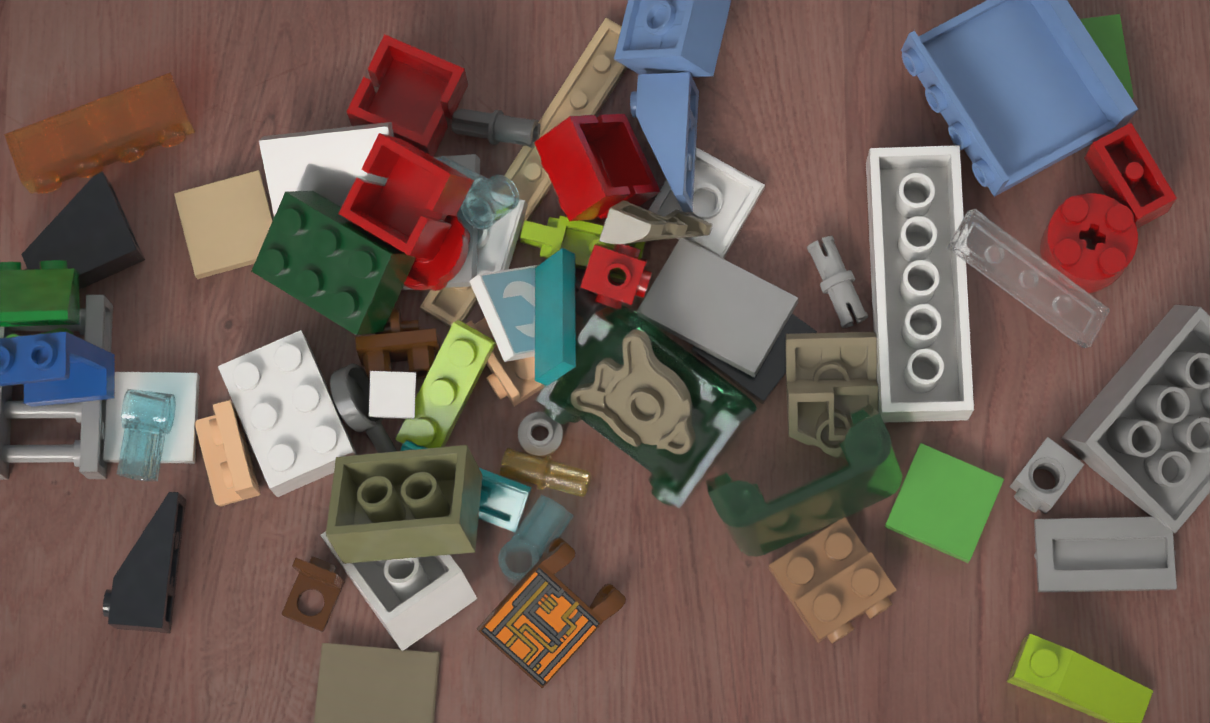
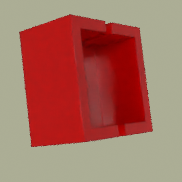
M384 34L368 66L371 80L363 77L346 111L352 126L391 122L394 137L403 139L434 157L448 128L446 117L452 119L453 113L457 110L468 87L465 68ZM374 86L379 88L377 93L375 92Z
M626 114L599 115L597 118L595 115L569 116L534 142L541 157V164L549 175L558 195L560 207L566 213L569 222L592 220L598 216L600 219L607 218L610 207L623 200L640 206L661 192Z
M379 133L361 170L368 174L388 178L386 184L383 185L378 182L356 178L338 214L409 256L434 260L452 225L446 222L445 218L447 215H457L474 180L403 139Z

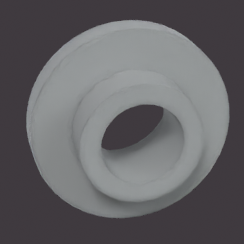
M547 412L529 414L522 420L518 428V440L521 447L528 454L536 457L551 455L559 448L563 439V430L560 422L556 417ZM538 426L547 428L549 431L548 437L542 441L535 440L532 437L533 429Z

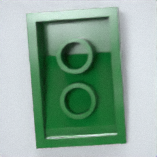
M63 260L40 261V269L21 270V262H0V327L80 325L78 270L75 268L67 269V261Z

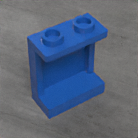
M66 331L0 338V386L24 384V404L31 407L115 399V354Z

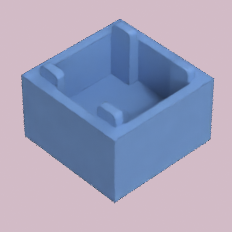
M628 0L614 60L639 75L690 72L692 77L714 76L731 0Z

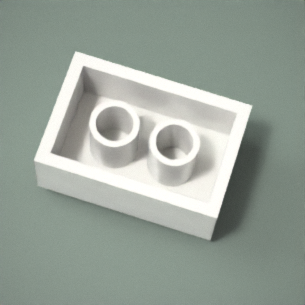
M301 330L218 366L267 484L276 497L334 473L336 457L357 455L343 421L335 409L332 396L311 347Z

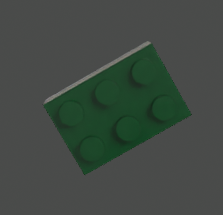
M285 191L251 272L355 335L383 332L416 257L405 254L338 214L341 207L314 191Z

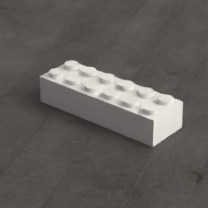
M960 145L870 148L866 161L873 328L877 336L878 423L968 420L974 411Z

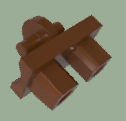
M400 309L392 310L390 322L386 324L383 332H377L375 335L355 337L356 350L361 365L365 367L369 383L370 371L392 372L391 362L408 361L409 372L416 373V379H424L440 350L436 328L420 330L418 319L402 321Z

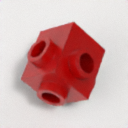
M596 243L594 244L580 288L597 293L596 302L621 309L623 302L632 305L635 295L644 298L652 272L644 270L647 260L639 257L641 249L628 244H614V247L610 248ZM613 268L623 269L626 273V280L615 282L610 276V271Z

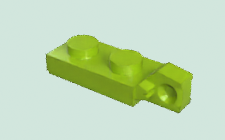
M560 216L559 219L549 217L547 226L524 220L520 235L521 243L541 248L540 257L548 259L562 248L575 253V268L583 270L587 268L594 244L599 243L610 248L614 247V244L599 241L604 226L585 221L569 222L565 216ZM646 241L629 243L628 245L641 249L639 257L642 258ZM613 268L610 271V276L626 280V273L623 269Z

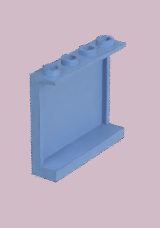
M986 0L920 36L915 31L909 33L901 49L902 60L907 71L912 76L917 75L926 89L925 96L930 107L936 113L940 112L949 125L948 131L951 140L955 146L960 145V150H965L973 163L972 170L977 181L983 187H988L994 197L1127 125L1138 110L1067 0Z

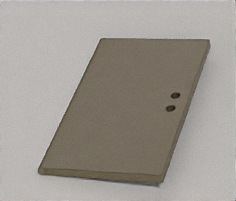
M322 643L314 723H434L441 653L439 651H402L400 649Z

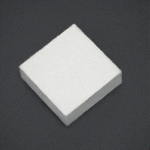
M370 371L368 417L414 419L416 373Z

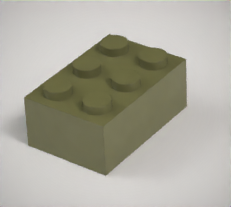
M468 445L336 457L326 537L343 564L475 553L482 473Z

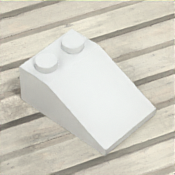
M326 531L321 534L322 539L402 651L477 599L464 573L450 555L343 564L326 537Z

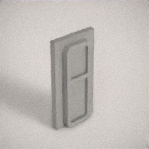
M1155 517L1034 520L1036 550L1034 557L1036 559L1038 592L1177 589L1176 551L1174 550L1173 532Z

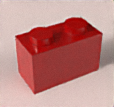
M1132 123L1091 144L1084 159L1106 196L1117 200L1132 211L1137 229L1168 213L1177 197Z

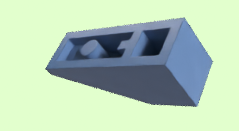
M690 72L638 75L637 91H632L630 96L632 117L638 119L683 212H693L699 90Z

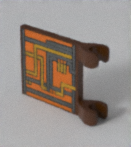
M560 537L555 538L547 546L533 568L477 627L478 632L541 688L552 679L606 619L618 612L626 602L625 596L612 584H605L589 607L563 584L554 574L568 565L575 557L576 552Z

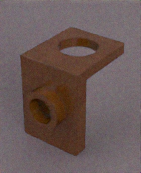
M311 556L309 563L295 558L292 567L299 574L284 606L282 615L323 632L345 582L338 574L334 573L336 566L313 556ZM307 590L319 591L324 598L323 609L314 616L304 615L298 607L299 597Z

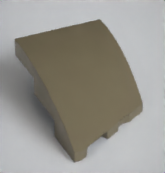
M876 332L785 334L789 437L806 445H815L821 448L824 453L835 458L841 457L864 467L866 472L879 474L880 435L878 431Z

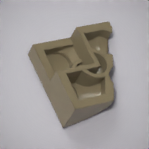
M623 200L610 207L599 241L610 244H629L663 239L710 235L713 224L677 209L663 217Z

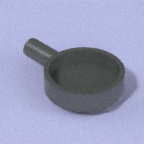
M354 363L334 371L330 380L332 400L341 418L356 432L363 433L366 431L377 453L396 452L394 444L382 425L383 418L368 417L369 380L366 371Z

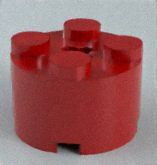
M1086 193L1067 198L1054 212L1042 235L1040 254L1044 266L1047 267L1054 280L1060 286L1070 291L1094 293L1104 289L1123 274L1135 255L1138 245V232L1134 215L1127 206L1106 195ZM1084 237L1092 239V244L1096 245L1093 250L1086 248L1087 243L1083 239Z

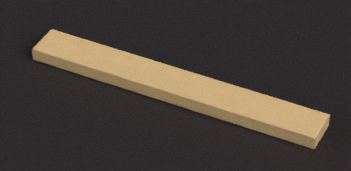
M605 18L538 122L540 123L539 138L569 116L598 115L627 70L626 66L614 60L622 26ZM536 146L534 148L522 147L493 192L525 200L528 204L524 217L526 221H530L553 185L548 173L541 164V157ZM472 286L443 288L437 291L430 290L420 309L451 328L453 322L457 320L463 323L466 321L478 300Z

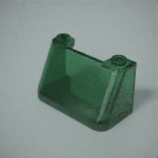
M623 305L621 309L608 306L592 315L576 339V367L548 386L545 385L535 399L545 406V413L554 421L565 425L567 422L578 423L583 420L652 473L648 479L653 487L651 493L662 503L669 506L675 505L679 509L686 504L757 411L755 403L743 392L651 323L639 317L636 312ZM633 330H641L648 335L655 357L678 375L690 393L692 426L696 439L693 446L684 454H675L667 449H656L657 445L641 443L639 447L633 446L617 435L601 417L593 413L579 411L571 403V394L578 386L594 383L596 366L603 358H611L620 365L624 364L623 339Z
M871 404L850 413L852 427L846 433L844 441L839 443L848 464L767 502L757 482L751 484L743 480L734 481L726 471L706 480L708 494L732 540L741 552L755 557L766 555L878 503L897 492L903 476L901 467L883 419Z

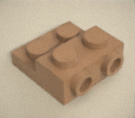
M845 516L768 565V569L817 643L828 638L831 644L854 630L851 622L866 613L869 619H872L893 605L889 597L894 595L896 588L872 552L869 553Z

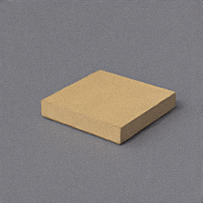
M259 170L174 193L194 274L197 279L255 263L273 221L262 175Z

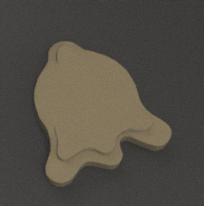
M633 330L623 339L624 364L620 365L611 358H603L596 366L594 383L578 386L571 394V403L579 411L593 413L601 417L617 435L633 446L639 447L641 443L657 445L656 449H667L675 454H684L689 451L696 439L692 426L690 393L678 375L655 357L648 335L644 331Z

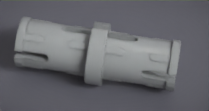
M827 236L822 238V245L827 256H824L818 240L808 245L807 250L811 254L823 282L820 283L822 292L829 294L841 322V327L848 328L853 326V319L848 308H851L857 324L866 320L869 316L865 312L852 284L855 281L852 271L846 270L835 245L834 237Z

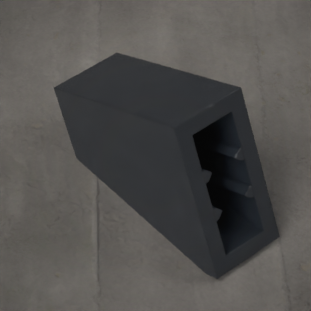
M103 171L94 175L21 254L27 267L24 270L40 269V261H67V269L75 268L78 270L79 290L145 261L114 188Z

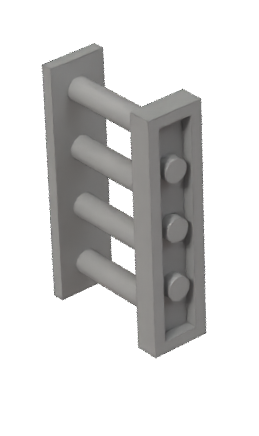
M86 295V308L80 309V325L0 327V338H6L10 334H15V331H50L57 328H66L70 331H79L80 335H85V341L111 353L113 305L105 295ZM13 385L0 386V480L9 479V463L74 462V466L79 467V472L86 478L106 479L107 462L103 460L107 399L31 407L24 404V401H12ZM76 418V422L81 423L80 440H75L74 444L10 445L11 419Z

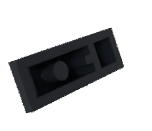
M169 492L114 576L112 590L107 589L105 591L103 616L108 617V624L116 629L171 633L186 499L178 492Z

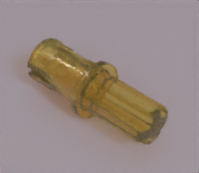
M509 447L503 455L501 465H504V467L500 468V476H508L536 484L537 489L541 491L548 487L583 497L586 496L589 490L591 473L587 470L554 462L553 457L547 455L544 459L515 451Z

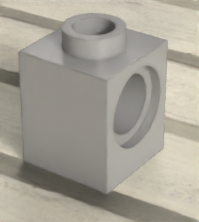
M1047 437L1010 485V488L1017 492L1014 498L1025 508L1035 513L1039 509L1047 514L1085 464ZM1037 469H1045L1051 472L1055 479V487L1049 490L1039 488L1033 480V472Z

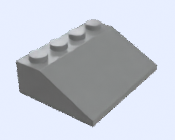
M1174 305L1061 438L1091 469L1147 514L1155 517L1173 533L1180 529L1210 493V316L1202 307Z

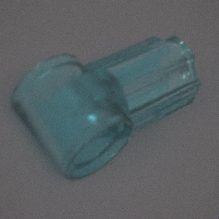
M444 156L438 158L441 162L474 180L460 207L464 218L473 227L481 230L488 229L517 208L519 193L517 187L507 177L494 175L488 179Z
M128 389L126 391L121 412V423L125 429L117 475L139 481H158L165 435L171 432L175 417L176 401L174 394Z
M541 494L512 539L500 550L498 563L504 577L510 583L517 585L539 561L547 546L555 538H561L574 519V515L554 500ZM516 552L528 553L532 557L531 567L523 573L512 572L508 568V560L512 554Z

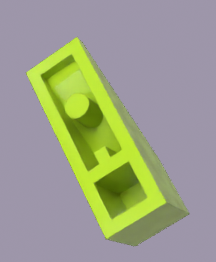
M1028 634L1022 640L1007 679L1008 683L1107 723H1142L1153 690L1073 650L1033 634Z

